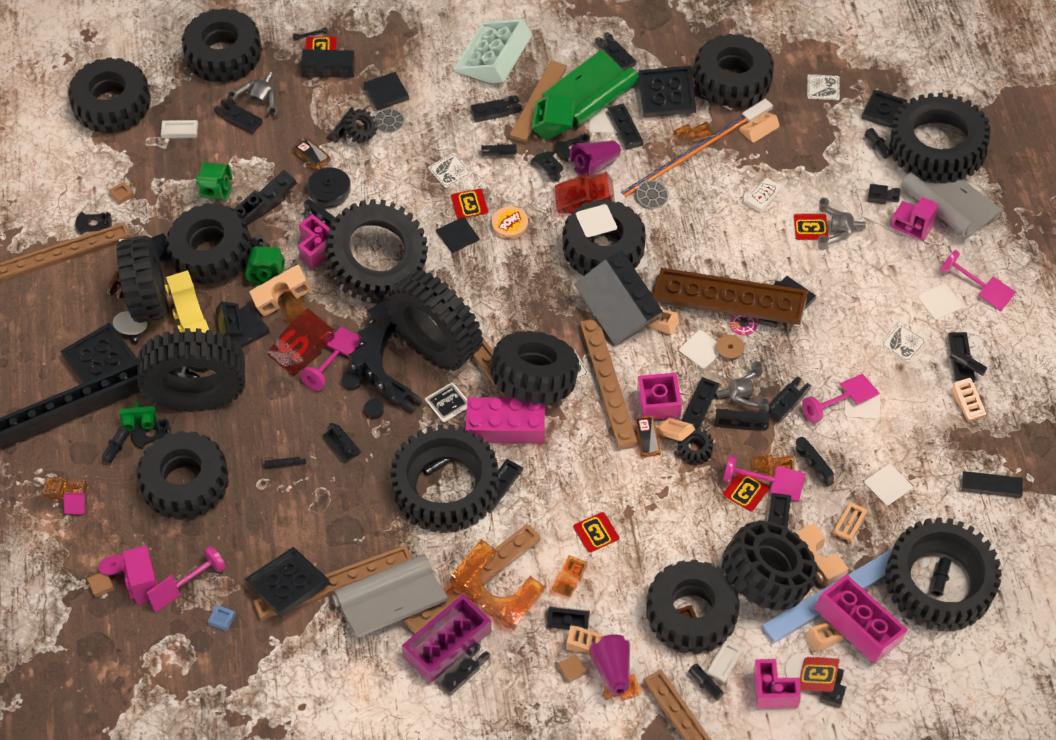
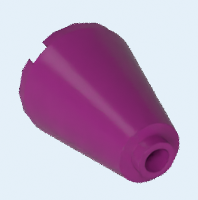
M614 140L577 143L570 150V160L576 166L573 169L581 178H589L618 158L621 147Z
M617 634L605 635L601 637V641L598 643L594 641L589 647V653L608 690L612 694L622 695L630 687L631 646L628 639L625 640L624 636Z

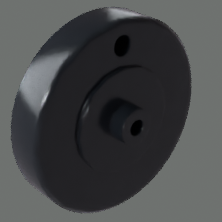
M321 168L315 171L307 181L308 195L317 204L324 206L337 205L343 202L350 194L351 183L349 176L338 168Z

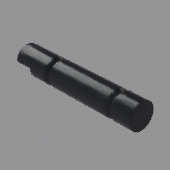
M291 457L274 459L272 461L266 460L265 468L306 464V459Z
M447 458L440 459L423 470L428 476L453 460Z

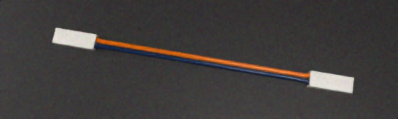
M767 99L762 100L743 112L741 118L621 192L617 190L605 199L623 203L626 196L636 191L642 182L654 180L743 123L750 122L764 112L772 110L773 105Z

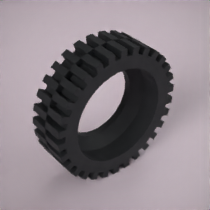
M928 93L927 98L923 94L919 95L918 100L915 97L911 98L910 104L906 101L903 104V108L899 107L892 121L890 151L893 154V160L898 161L897 165L900 168L904 167V172L907 174L912 171L916 177L918 175L922 176V181L931 178V183H936L937 179H941V183H947V179H950L951 183L957 181V177L964 180L966 179V174L972 176L974 170L978 171L980 165L984 164L987 156L991 132L990 124H988L989 120L987 117L984 118L985 113L982 110L978 112L979 107L976 104L971 107V101L968 99L962 102L963 97L958 96L957 99H954L953 94L949 93L948 97H943V93H938L937 97H934L933 93ZM928 123H944L960 129L967 135V138L956 147L938 149L922 143L915 135L914 129Z
M370 199L369 205L366 204V200H362L359 207L355 202L351 204L350 209L344 208L342 214L339 213L335 221L332 222L324 247V261H326V269L330 270V278L336 277L335 284L337 287L343 284L342 291L344 293L350 290L352 291L351 297L356 298L357 294L361 295L360 301L366 302L367 297L371 298V303H376L378 298L381 299V302L384 301L387 297L386 294L411 271L423 270L427 260V237H423L425 232L423 227L418 229L420 222L417 219L412 222L413 214L409 212L405 215V208L402 206L399 210L395 209L396 203L391 202L390 206H386V200H381L380 204H376V199ZM363 226H379L390 230L404 243L405 253L403 259L398 265L385 271L370 270L356 261L350 249V238L354 231Z
M423 270L411 271L386 294L385 301L387 303L385 305L389 309L387 311L388 315L392 317L390 320L393 324L397 325L395 327L396 330L403 334L401 337L404 340L407 339L409 341L408 345L411 348L414 347L417 354H422L423 359L426 361L431 360V364L434 366L438 364L440 369L445 368L447 371L458 370L483 345V337L481 336L483 333L482 330L478 329L480 324L475 321V314L469 312L471 308L468 305H464V299L461 296L458 297L454 289L450 290L446 282L441 283L439 277L436 276L434 278L432 273L428 272L426 274Z
M185 328V332H180L179 329L174 330L173 334H170L169 331L163 332V337L159 334L154 336V340L149 339L147 344H144L142 350L140 349L138 388H140L141 393H144L146 399L150 398V402H157V406L160 407L167 405V409L170 410L176 407L177 411L181 412L183 409H188V412L198 409L201 412L204 411V408L214 410L216 405L221 408L224 406V402L230 404L232 399L236 400L238 394L241 395L245 388V354L242 351V347L238 346V342L235 340L231 341L229 336L222 338V333L219 332L213 335L212 330H207L204 333L202 329L196 328V332H190V328ZM196 366L210 369L215 374L205 377L187 378L175 376L168 372L180 367Z
M443 424L438 425V430L433 431L432 426L427 427V433L425 434L422 429L417 431V438L411 435L408 437V444L403 442L400 445L401 451L397 449L395 453L396 459H392L391 483L394 500L397 503L400 512L403 511V516L406 519L410 517L412 524L416 525L419 522L420 528L424 530L427 525H430L431 532H436L437 527H441L442 533H447L448 527H452L453 532H457L459 525H462L463 529L469 528V521H472L474 525L479 522L478 515L481 518L487 516L486 508L489 510L492 508L493 501H496L497 491L499 493V472L495 452L493 449L490 450V444L487 441L484 442L480 434L475 438V431L471 429L468 433H465V427L459 426V429L455 430L454 425L449 424L448 429H444ZM447 458L460 462L473 473L475 478L474 490L466 497L454 502L437 503L426 500L419 495L416 488L418 477L423 469L440 459Z
M936 517L934 523H932L931 518L925 519L924 524L918 521L914 527L909 526L905 533L902 532L898 540H896L885 568V574H887L885 584H889L887 588L888 594L894 593L891 598L894 604L900 602L898 610L901 613L907 610L906 617L909 620L915 616L918 618L916 624L921 626L923 621L927 622V628L931 630L934 625H938V631H944L946 626H949V631H955L958 625L961 630L966 628L968 623L970 626L975 624L977 619L980 620L985 612L988 611L1001 585L1002 569H998L1001 563L1000 559H995L997 555L996 550L989 551L992 545L989 540L983 542L984 535L981 532L977 535L973 534L974 527L969 526L968 530L963 528L964 522L962 521L954 525L951 518H948L946 523H943L942 517ZM931 553H941L955 558L964 566L969 575L970 590L968 595L958 602H945L928 596L917 587L911 578L913 564L920 557Z

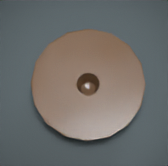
M735 335L720 337L716 344L718 353L724 358L729 359L739 357L745 348L744 342Z

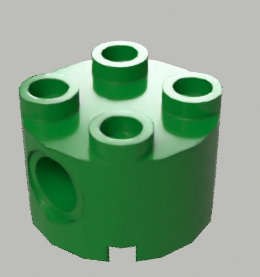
M212 162L202 163L201 172L196 176V184L199 185L200 198L228 199L232 189V185H229V180H233L230 165Z
M253 247L248 257L246 268L247 280L250 283L251 281L254 282L257 287L282 274L285 258L281 253V249L278 247Z

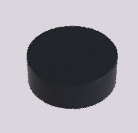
M348 371L342 376V385L347 390H356L361 385V378L356 372Z
M377 399L369 400L364 406L365 414L370 419H378L384 414V405Z

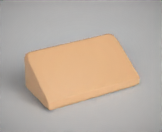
M764 112L740 127L739 131L754 143L779 128L777 115Z

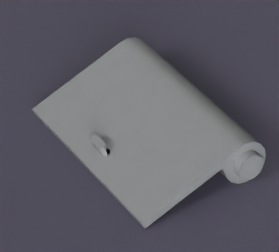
M910 173L901 182V188L919 201L921 197L938 203L936 215L963 237L972 236L979 228L1002 213V209L959 177L953 183H951L950 179H947V183H941V179H937L936 183H931V178L922 181V176L916 177L913 173Z
M425 554L334 590L335 595L332 596L335 606H340L357 638L448 600L447 595L435 578Z

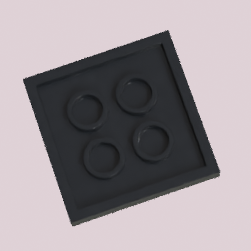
M691 66L638 70L643 117L696 113Z
M110 323L60 351L82 383L138 361V358Z
M294 546L244 579L245 584L280 618L330 585L329 579Z

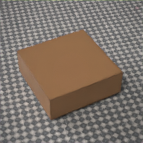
M125 182L109 189L110 195L118 205L134 197V193Z
M99 573L87 578L95 598L114 590L108 575Z
M577 654L558 663V667L568 683L586 674V670Z

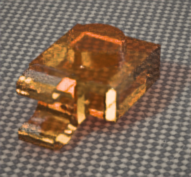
M631 674L630 687L624 694H612L607 686L603 687L604 691L602 693L605 700L619 696L621 701L640 696L642 691L635 674Z

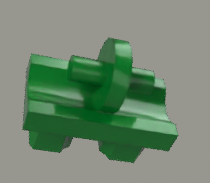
M135 401V407L119 409L122 426L128 429L127 431H133L135 424H142L144 429H152L154 422H157L155 407L141 406L140 401Z

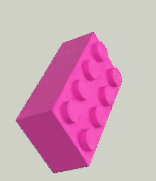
M467 397L466 433L471 429L475 431V438L480 434L483 437V441L488 443L544 444L545 405L520 402L515 398Z
M847 574L821 593L814 606V609L873 664L877 663L898 646L908 631L906 627Z

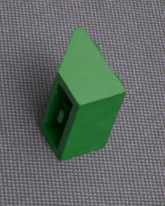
M548 95L536 101L532 130L547 140L570 129L573 125L576 99Z

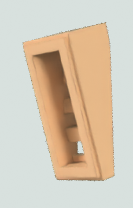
M662 309L663 317L648 325V327L673 335L679 323L678 315L676 312Z
M971 378L955 382L951 391L967 421L985 417L986 412ZM977 408V411L970 413L969 410Z
M829 622L810 628L806 634V639L814 652L824 650L846 639Z
M571 625L567 639V650L590 654L589 647L591 646V641L595 640L598 643L601 641V637L605 635ZM575 637H579L578 642L574 641ZM583 638L587 639L586 645L582 644Z

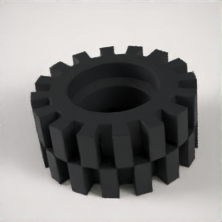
M357 109L345 117L343 128H346L344 133L349 134L347 136L348 139L353 138L352 142L357 141L358 144L361 142L365 143L377 133L378 127L375 125L378 123L373 121L375 116L371 117L370 111L366 113V109ZM356 120L364 124V132L358 130L355 124Z
M698 427L697 430H694L684 440L678 441L677 451L679 457L681 456L682 461L687 459V464H690L691 461L693 465H696L697 462L701 465L703 460L707 462L711 458L713 451V438L711 439V434H707L705 429L701 432V428ZM698 442L702 444L703 448L701 450H692L688 447V444Z

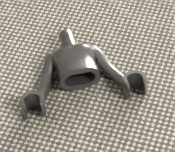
M271 72L267 73L264 80H252L236 91L229 90L226 94L227 100L233 97V102L236 103L238 95L252 88L248 95L249 98L256 103L264 105L269 97L270 107L267 109L268 116L272 112H275L274 119H277L279 116L278 109L275 107L276 89L270 83L274 77V74Z
M825 197L819 200V210L832 213L831 232L841 233L831 238L821 235L818 239L820 242L818 244L819 249L825 250L828 244L849 237L854 229H865L866 222L854 221L851 213L840 212L831 208L829 200Z
M759 361L752 363V371L742 378L731 380L728 384V389L717 391L718 399L729 396L737 404L756 407L763 412H768L770 409L766 397L760 398L758 402L744 399L753 396L750 379L754 376H761L763 373L762 365Z

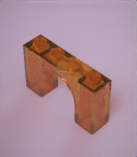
M480 539L452 573L449 582H451V585L456 590L463 591L468 595V598L473 603H478L484 607L486 613L497 617L503 626L515 630L541 598L546 587L529 576L520 589L509 597H497L490 594L483 586L481 574L494 559L497 550Z

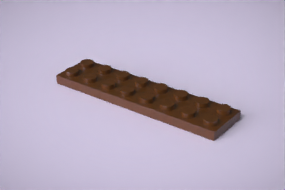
M661 268L653 297L658 303L801 325L808 290Z

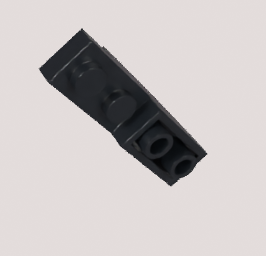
M283 170L259 192L254 190L234 208V211L239 212L246 224H249L282 203L286 199L284 195L297 182L289 173Z

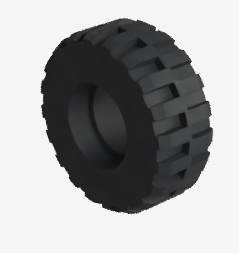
M221 8L202 12L198 17H194L190 21L182 35V48L186 64L195 75H199L204 80L208 79L211 82L222 81V83L238 80L240 77L249 74L250 70L256 67L257 62L261 58L262 46L256 23L245 13H240L235 9ZM218 42L234 43L223 49L210 48Z
M742 34L719 35L715 39L707 41L699 49L695 59L694 83L699 92L706 96L710 102L717 103V105L722 107L744 108L747 105L757 103L758 100L763 99L766 93L769 92L774 72V61L768 49H765L761 42H757L752 37L748 38ZM737 68L745 73L732 74L722 69Z
M112 57L87 63L76 72L68 88L69 100L76 120L84 127H89L94 132L99 131L104 134H108V132L119 133L121 130H128L131 126L138 124L141 118H144L151 103V95L145 74L134 63L124 61L122 58L112 59ZM106 92H122L113 99H98L100 95Z
M605 199V201L593 200L591 203H584L580 208H576L571 212L563 226L562 248L566 261L570 262V266L574 270H578V273L585 276L605 259L622 249L633 267L636 268L644 256L645 226L641 222L640 216L634 213L632 208L624 206L621 202ZM606 204L617 229L602 234H610L619 241L609 246H600L592 243L589 240L591 237L585 236L576 212Z
M206 203L202 206H194L191 210L183 212L179 218L175 219L172 224L173 226L170 227L167 233V253L174 269L178 273L188 271L192 283L217 284L225 279L232 278L235 273L238 274L242 270L243 265H246L252 250V238L241 214L229 206L224 207L218 203H215V205ZM213 237L223 238L217 246L211 249L196 250L197 246L206 239Z
M143 235L121 240L116 246L117 265L124 299L131 318L138 323L163 319L168 314L167 295L161 264L152 238Z
M519 331L506 335L496 344L493 351L490 374L494 384L497 385L501 392L506 393L508 397L518 399L520 402L546 405L565 399L574 390L579 370V359L574 349L568 346L567 342L558 339L556 336L547 335L543 332Z
M177 431V433H169L161 439H156L152 446H148L143 452L144 456H141L138 462V484L146 504L150 505V508L155 513L160 512L161 516L166 518L174 517L176 520H182V518L193 519L200 514H206L210 508L216 507L219 504L218 500L224 497L225 489L229 484V473L223 451L220 450L219 445L211 441L208 436L203 434L201 436L197 432L192 431L190 433ZM182 466H192L200 470L199 475L186 484L178 485L166 481L167 476L173 470Z
M759 520L747 523L738 530L725 549L723 560L728 580L731 585L735 586L736 591L740 595L742 594L746 597V600L757 604L758 607L769 608L773 611L791 609V607L797 606L804 599L816 582L817 563L814 561L815 556L808 548V544L797 533H793L788 527L778 525L776 522ZM766 562H768V563H770L772 566H774L775 569L772 568V567H770Z
M685 560L678 561L675 565L670 564L664 568V572H659L654 577V581L649 586L646 604V617L649 620V627L652 632H656L658 640L661 642L665 641L671 649L677 648L680 652L687 653L690 651L695 654L702 653L703 650H714L717 644H724L727 641V636H731L735 630L740 608L739 593L736 591L735 586L731 585L728 575H725L721 568H715L709 562L705 561L702 563L698 562V560L685 562ZM695 595L705 599L710 604L712 610L702 617L692 618L679 613L673 604L683 596Z

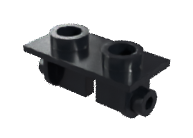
M330 423L327 426L328 432L323 434V436L344 462L361 453L360 449L340 425Z

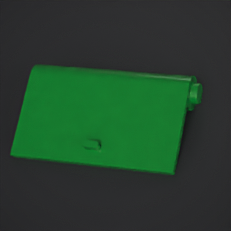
M601 49L543 92L541 96L553 95L576 99L572 126L578 128L639 81L638 72L632 68L623 70Z

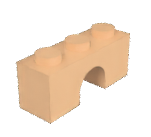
M298 264L249 292L257 309L265 317L280 308L278 298L282 293L290 291L297 299L313 289L306 274Z
M815 523L795 532L808 544V548L815 556L814 561L817 563L816 580L819 584H823L826 588L848 573L849 568L837 553L831 557H823L818 554L817 551L824 546L825 537Z

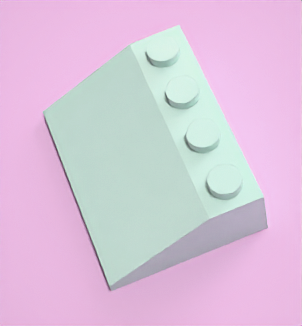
M524 19L482 22L453 70L488 83H502L506 80L533 34Z

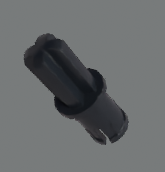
M869 128L865 131L864 136L870 141L872 148L876 149L884 159L892 155V152L884 143L885 140L877 134L874 128Z
M497 143V145H481V150H489L481 151L482 157L516 155L517 145H500V143Z
M957 348L950 354L949 358L964 366V369L969 368L981 376L987 371V367L974 360L972 355L969 356Z
M125 427L118 428L114 437L108 441L109 445L102 455L103 461L111 463L118 451L122 450V445L130 434L127 431L128 429Z
M947 557L940 558L937 571L933 574L934 581L930 590L931 594L943 596L946 581L949 580L948 573L952 562L951 559Z
M698 663L690 667L688 673L699 683L701 689L704 688L715 700H719L724 695V692L713 681V676L708 675Z

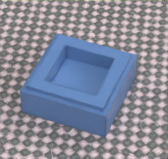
M216 605L207 621L208 625L227 632L236 613Z

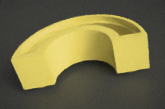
M184 271L166 277L168 284L164 285L167 295L172 297L175 307L172 309L175 320L179 319L180 325L177 326L180 332H185V328H190V332H196V328L202 329L204 333L209 330L200 310L189 272Z

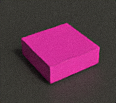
M64 493V513L85 514V493Z

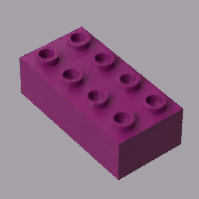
M462 594L402 645L403 657L431 684L458 658L467 653L470 647L475 643H479L492 632L491 620Z

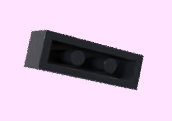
M302 49L300 64L302 77L354 78L355 51Z

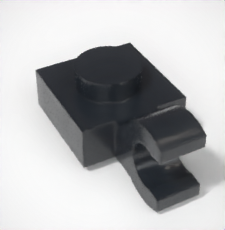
M870 184L867 202L886 204V200L899 202L901 189L892 188L888 190L886 185Z
M838 668L834 689L831 692L823 691L821 703L841 708L847 687L841 685L844 669Z

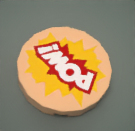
M504 207L493 215L492 229L501 238L516 239L521 237L527 230L528 217L519 208Z

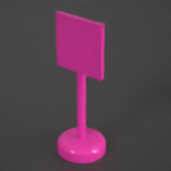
M955 249L940 270L947 273L952 266L983 287L978 296L1002 311L1016 292L994 276L985 284L956 263L960 253Z
M340 327L325 344V346L335 351L319 369L314 367L303 369L300 374L303 383L312 390L320 391L326 383L325 377L322 374L324 369L339 353L348 356V354L355 351L359 347L357 342L359 340L358 335Z
M862 373L839 384L846 392L845 394L821 404L816 398L812 396L807 397L802 401V408L806 418L811 423H817L822 420L823 408L849 396L856 404L878 396L880 393Z
M729 454L723 481L730 482L733 472L773 482L770 495L771 493L791 495V500L799 502L806 473L777 466L774 477L735 468L736 457Z
M208 546L204 550L207 562L176 583L173 575H170L146 592L155 613L180 596L178 590L180 586L210 565L218 572L226 569L223 559L212 546Z

